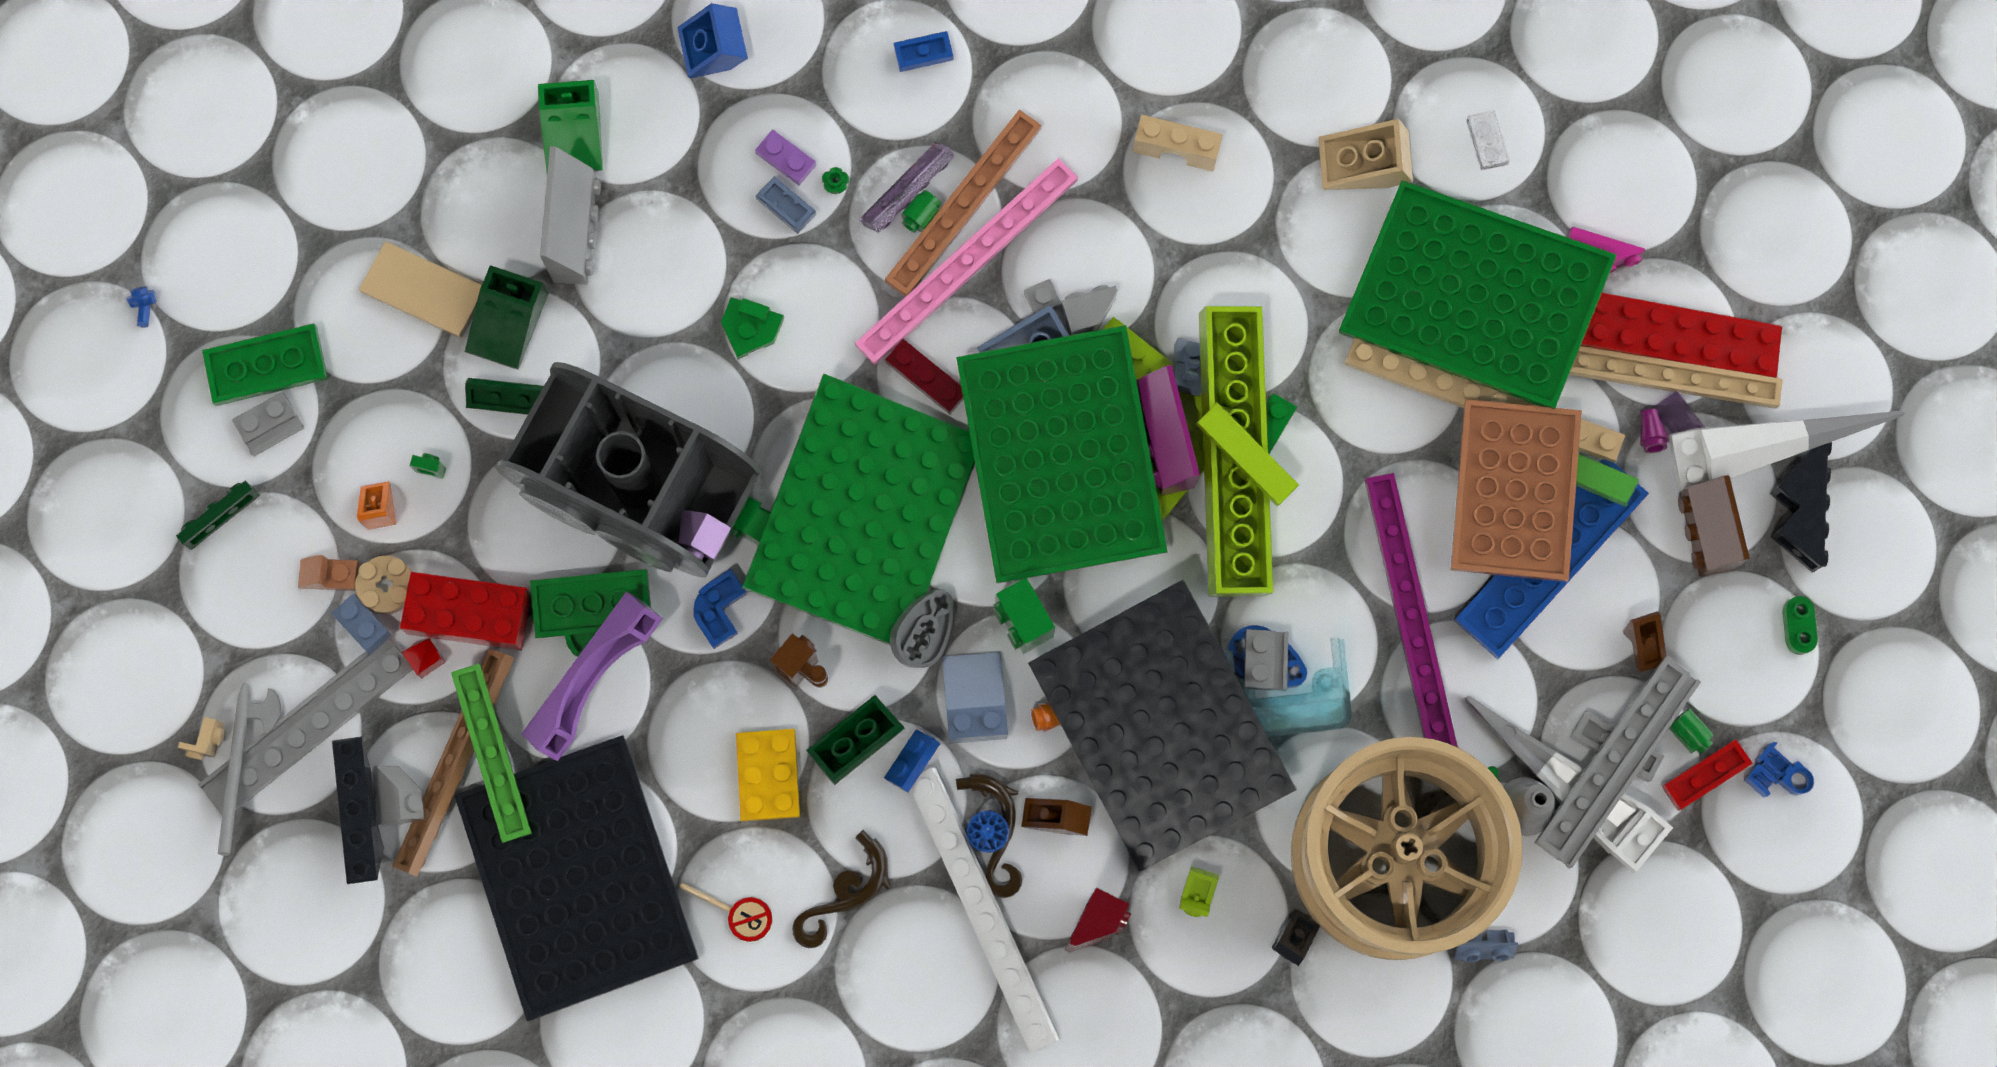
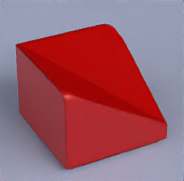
M430 638L402 652L416 675L421 679L446 663Z

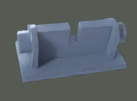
M1507 929L1486 930L1485 941H1482L1480 933L1468 942L1457 946L1454 960H1464L1469 963L1477 962L1480 959H1493L1498 962L1514 958L1518 942H1515L1514 932H1508Z

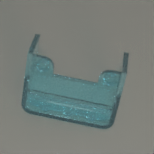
M1330 638L1333 667L1322 668L1314 674L1312 678L1313 693L1256 699L1255 689H1243L1269 737L1344 728L1349 724L1352 711L1344 639ZM1222 650L1235 673L1233 651ZM1237 677L1243 688L1244 678Z

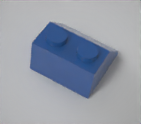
M711 3L677 27L688 78L729 71L748 59L737 8Z

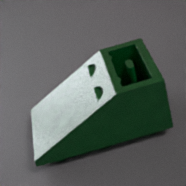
M490 265L479 291L465 353L519 370L549 294L544 283Z

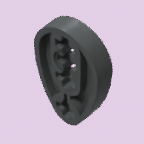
M929 591L918 597L899 616L891 630L890 646L893 655L901 664L911 668H925L935 664L941 658L948 643L953 623V599L947 591ZM935 598H940L941 608H936ZM921 623H927L928 633H922ZM914 635H920L919 639L922 641V645L915 646ZM908 648H913V653L916 654L914 658H909Z

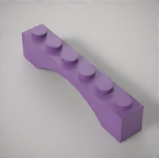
M626 591L521 734L537 751L558 761L576 736L582 709L597 681L622 655L634 647L645 643L663 618L645 602Z

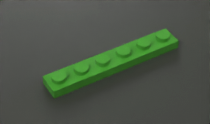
M479 663L452 671L453 682L502 843L530 835L532 832L481 665Z

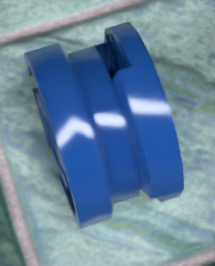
M982 811L974 815L967 827V836L971 845L977 850L986 853L997 852L1002 849L1007 843L1010 833L1009 825L1005 818L993 811Z

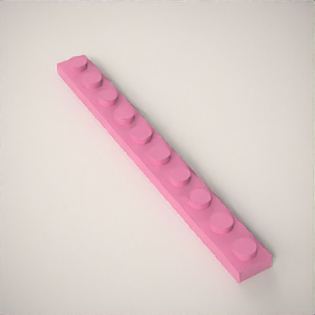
M1058 158L855 342V346L874 366L879 363L902 339H905L1073 186L1078 181V177Z

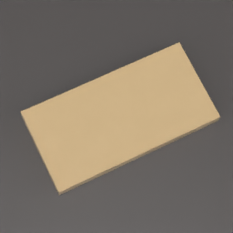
M385 241L359 291L447 333L462 338L474 315L482 285Z

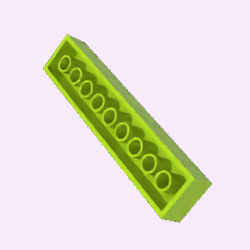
M1205 306L1199 312L1202 417L1218 402L1268 453L1262 306ZM1203 432L1209 597H1256L1272 594L1270 499Z

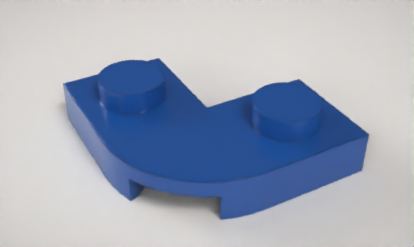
M732 569L704 585L698 591L699 594L694 602L693 615L695 621L713 649H716L738 634L723 611L747 595Z

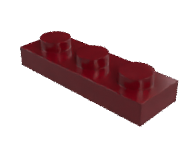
M902 339L886 357V364L949 415L964 400L961 385L906 340Z

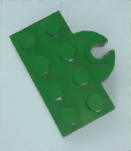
M648 569L530 581L535 639L565 636L567 647L577 657L626 591L651 607Z

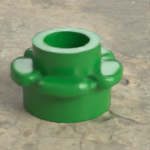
M833 167L822 175L823 187L831 194H840L846 190L849 176L846 172H842L841 168ZM834 178H837V179H838V181H837L836 183L833 182V179H834Z

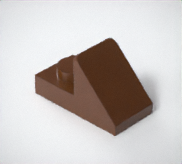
M1656 611L1629 621L1623 630V634L1632 642L1636 668L1643 672L1657 667L1661 660L1667 656L1660 613Z

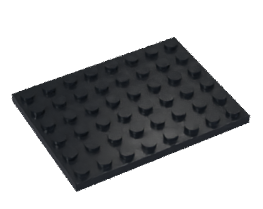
M1184 579L1028 662L1139 872L1297 790Z
M624 735L562 756L558 761L551 760L514 774L532 832L530 835L502 843L485 784L454 795L527 1022L699 960Z

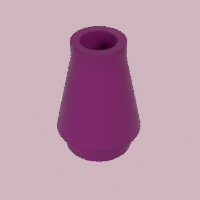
M1647 409L1642 411L1640 445L1644 447L1646 453L1664 451L1667 449L1669 438L1660 420L1658 410Z

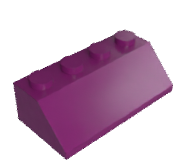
M1167 365L1136 380L1150 458L1155 470L1153 471L1155 486L1159 488L1161 496L1194 489L1200 476L1172 365Z

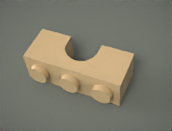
M1141 114L1133 152L1159 159L1163 153H1173L1184 157L1187 160L1188 166L1214 171L1223 134Z

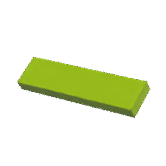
M1218 402L1196 423L1277 507L1299 486Z

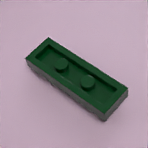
M468 378L465 382L466 408L528 415L544 386Z
M246 480L243 483L233 485L227 491V495L219 502H212L205 508L204 513L200 517L185 523L181 528V532L176 537L184 546L193 550L257 499L260 494Z

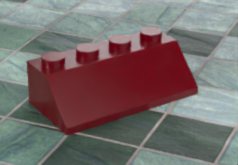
M1095 888L1068 941L1065 951L1070 953L1108 940L1114 934L1119 935L1124 930L1131 916V913L1126 911L1129 903L1099 888Z

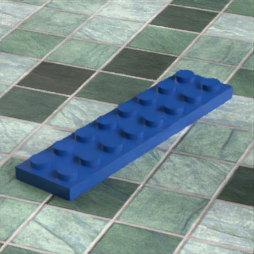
M1601 459L1599 462L1625 473L1613 462ZM1639 484L1637 485L1626 507L1583 488L1576 487L1569 581L1649 494ZM1495 575L1454 621L1498 660L1568 582Z

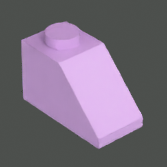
M684 510L681 515L679 543L688 548L687 551L701 561L703 557L715 559L731 528L707 513Z

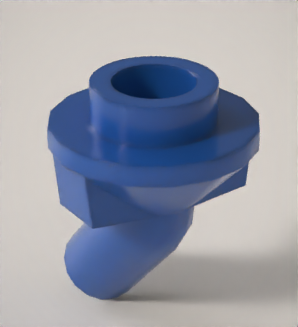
M147 286L131 290V295L126 298L131 308L138 307L137 326L142 328L148 327L150 305L156 302L155 291L148 290Z

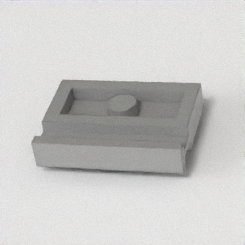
M283 391L232 419L244 443L254 457L304 429L303 424Z
M1246 629L1243 689L1287 690L1289 632Z

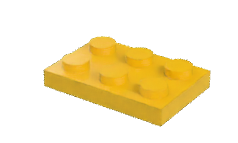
M795 729L736 733L740 821L800 818Z

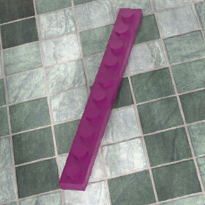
M1390 473L1366 478L1364 480L1423 738L1438 740L1458 748L1395 475Z

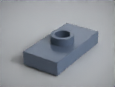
M775 176L756 195V200L797 234L816 215V211Z

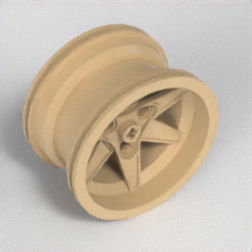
M1401 737L1380 741L1348 757L1334 771L1328 774L1306 798L1295 821L1291 840V867L1295 885L1304 906L1315 922L1328 935L1347 948L1363 955L1386 960H1407L1431 955L1462 945L1478 936L1499 917L1507 906L1518 882L1522 863V835L1519 820L1510 797L1494 774L1484 764L1460 748L1438 740L1421 737ZM1404 775L1424 779L1447 792L1456 803L1417 819L1404 781ZM1382 777L1381 821L1338 809L1344 798L1355 787L1371 779ZM1400 812L1407 816V827L1402 828L1395 823L1396 813ZM1468 819L1473 828L1477 845V867L1474 879L1438 850ZM1330 829L1366 852L1337 881H1335L1328 856ZM1427 856L1434 857L1438 862V868L1435 872L1426 869L1424 861ZM1374 859H1381L1385 863L1386 871L1383 875H1379L1373 870L1372 863ZM1423 882L1465 897L1460 905L1444 919L1433 925L1417 928ZM1387 883L1395 927L1369 918L1356 909L1348 900Z

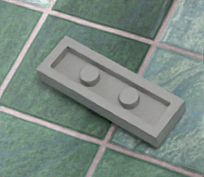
M1585 712L1571 739L1597 753L1614 727L1596 716ZM1654 750L1636 776L1646 782L1652 781L1664 755Z

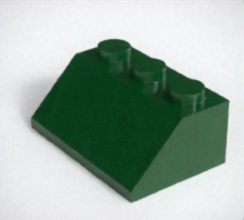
M874 695L806 751L835 786L905 728L880 699Z

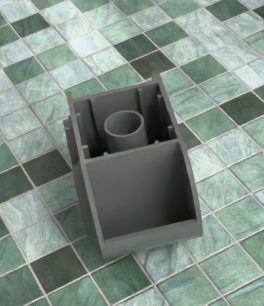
M554 362L550 368L551 374L504 459L498 461L495 469L505 479L521 489L519 495L524 500L551 517L585 533L597 534L622 552L657 569L672 572L675 568L697 577H706L715 559L703 557L701 561L687 551L688 548L679 543L681 515L684 510L707 513L729 526L731 531L762 473L760 467L743 451L711 431L584 369L567 363Z

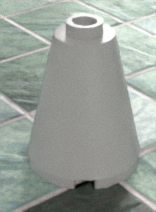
M1516 778L1506 783L1503 787L1515 808L1521 835L1532 836L1542 832L1554 815L1555 800L1552 791L1539 781L1531 778Z

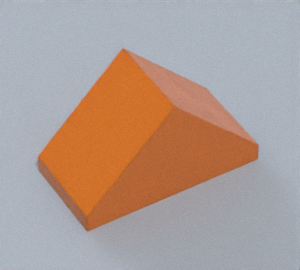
M389 481L361 486L357 519L367 530L396 525Z

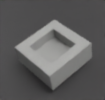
M1050 279L1024 290L1025 297L1034 314L1049 305L1054 310L1061 307V301Z

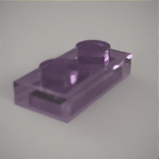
M1677 391L1653 408L1658 410L1660 420L1670 434L1694 428H1706Z

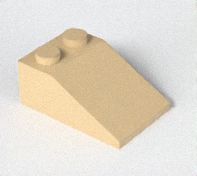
M1399 119L1319 137L1322 188L1324 190L1389 188L1400 185L1401 180L1408 183L1413 182L1409 131Z

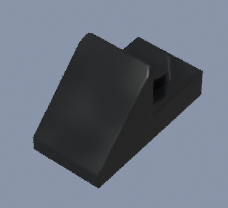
M1295 909L1272 945V949L1283 958L1299 966L1304 960L1320 925Z

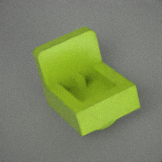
M1191 866L1181 895L1179 908L1193 917H1208L1219 875Z

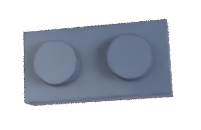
M354 594L331 613L369 655L392 635Z

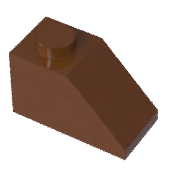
M1025 798L1021 827L1065 835L1088 836L1092 807L1070 800Z

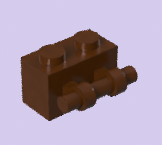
M792 633L770 659L773 669L796 688L804 678L817 688L825 687L828 683V675L825 668L816 665L818 658L816 655L817 650L814 648L815 645L804 635L798 638Z

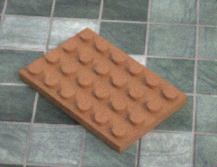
M1465 400L1451 571L1561 582L1569 581L1582 410L1552 409L1542 406Z

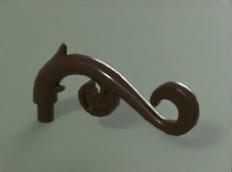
M975 773L970 774V777L956 779L957 790L972 789V791H979L984 797H987L988 792L999 802L1002 817L1008 823L1010 833L1005 846L992 853L986 869V879L995 896L1001 898L1012 897L1022 886L1023 879L1020 871L1013 865L1004 863L1001 869L1006 870L1010 875V880L1005 885H998L995 882L994 871L1013 836L1016 810L1012 796L1018 795V791L1009 788L995 777L987 774Z
M864 830L855 838L864 847L863 851L867 854L866 865L872 864V873L868 883L858 893L851 894L848 890L850 885H854L857 888L860 887L859 876L852 871L840 873L835 878L833 884L834 892L840 901L805 910L794 920L792 926L793 936L802 947L808 949L816 948L822 945L827 937V925L821 919L818 920L819 929L816 934H807L803 929V924L808 918L855 909L870 901L880 891L882 885L887 890L890 889L886 852L876 838L873 840Z

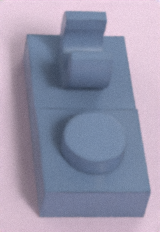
M1177 338L1173 354V372L1179 392L1199 396L1201 393L1200 343Z

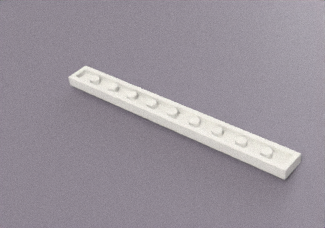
M932 767L920 774L911 791L1031 1053L1059 1040L1058 1035L937 769Z

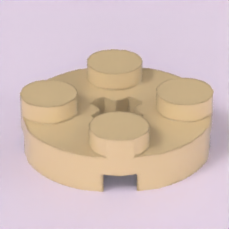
M378 556L363 563L359 568L355 582V589L359 600L365 607L378 614H393L401 611L404 608L410 572H412L411 569L401 559L393 556ZM384 578H387L388 581H393V586L388 587V592H383L382 588H378L379 583Z

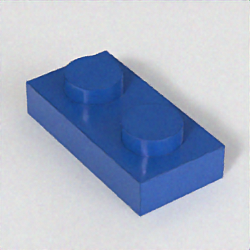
M947 31L893 43L900 72L954 60Z
M916 729L884 776V779L909 793L940 743Z

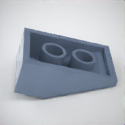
M1049 305L977 347L980 353L1069 335L1053 307Z
M1000 652L942 657L949 744L1007 739L1008 731Z

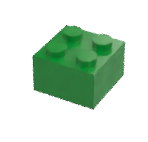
M1027 577L996 593L995 604H993L995 609H993V612L1001 625L1006 623L1009 628L1007 636L1015 650L1020 648L1022 653L1025 654L1054 638L1055 626Z

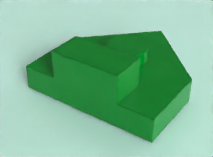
M731 297L721 320V325L737 359L739 360L748 356L751 352L774 344L784 321V315L770 311V307L743 298L741 301Z

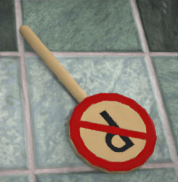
M681 883L679 886L682 890L729 912V928L733 935L740 940L747 942L758 941L765 937L771 928V910L761 899L754 897L743 898L731 907L684 883Z

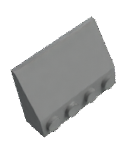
M550 146L540 257L554 283L587 285L588 275L592 276L594 269L593 259H590V251L595 249L596 233L592 232L593 222L598 221V205H595V196L600 195L601 180L597 179L593 168L561 149Z

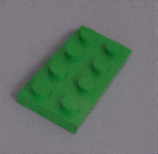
M314 323L202 350L211 399L215 406L328 380L318 328Z

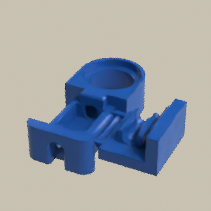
M1777 742L1768 744L1764 751L1755 758L1757 765L1744 779L1763 798L1771 794L1768 788L1772 783L1775 785L1779 783L1792 795L1808 793L1814 786L1812 773L1799 761L1792 764L1774 748ZM1795 773L1803 775L1806 780V785L1802 790L1796 789L1792 785L1791 779Z

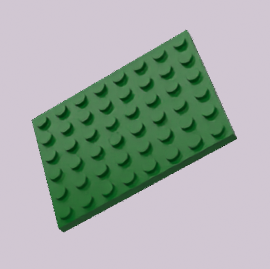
M1401 180L1342 321L1339 334L1359 339L1394 354L1529 403L1555 409L1617 254Z
M1126 325L956 357L997 584L1021 580L1025 577L1032 578L1168 553Z
M823 374L742 589L890 645L891 630L899 616L918 597L927 593L974 463L970 432Z

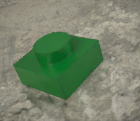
M423 453L422 457L412 455L409 466L416 473L443 479L446 467L439 461L440 458L427 453Z

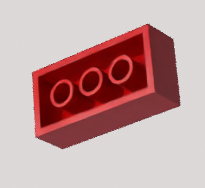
M410 572L400 629L407 635L522 651L531 593L526 587Z

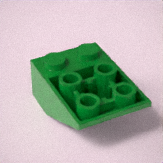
M582 80L538 84L539 114L547 174L550 146L561 149L593 168L594 171H603L599 92L595 81Z

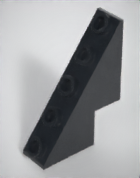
M1832 442L1807 450L1770 492L1776 500L1792 512L1771 535V538L1812 573L1822 567H1826L1829 557L1828 551L1825 550V539L1829 535L1826 511H1828L1830 506L1827 484L1831 478V468L1827 467L1828 456L1832 450Z
M362 736L333 740L332 748L346 882L348 885L378 880L384 846L376 820L373 775Z

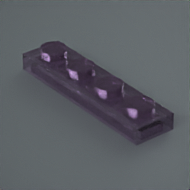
M934 142L859 218L862 224L878 233L887 228L891 220L909 205L911 199L919 191L924 190L938 172L947 167L949 161L955 156L950 147Z

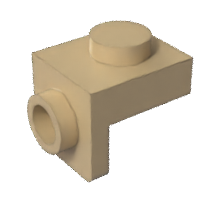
M204 717L196 745L179 742L178 748L186 751L185 756L202 761L204 755L214 758L217 746H220L224 740V723L216 719Z

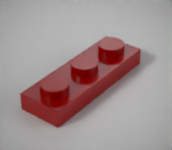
M1735 739L1661 787L1677 811H1680L1753 763L1737 739Z

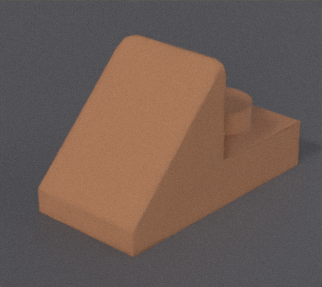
M324 555L301 559L298 588L356 591L355 582L359 573L360 563L357 560L327 559Z

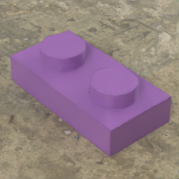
M773 129L755 149L759 157L798 186L816 167L815 160Z

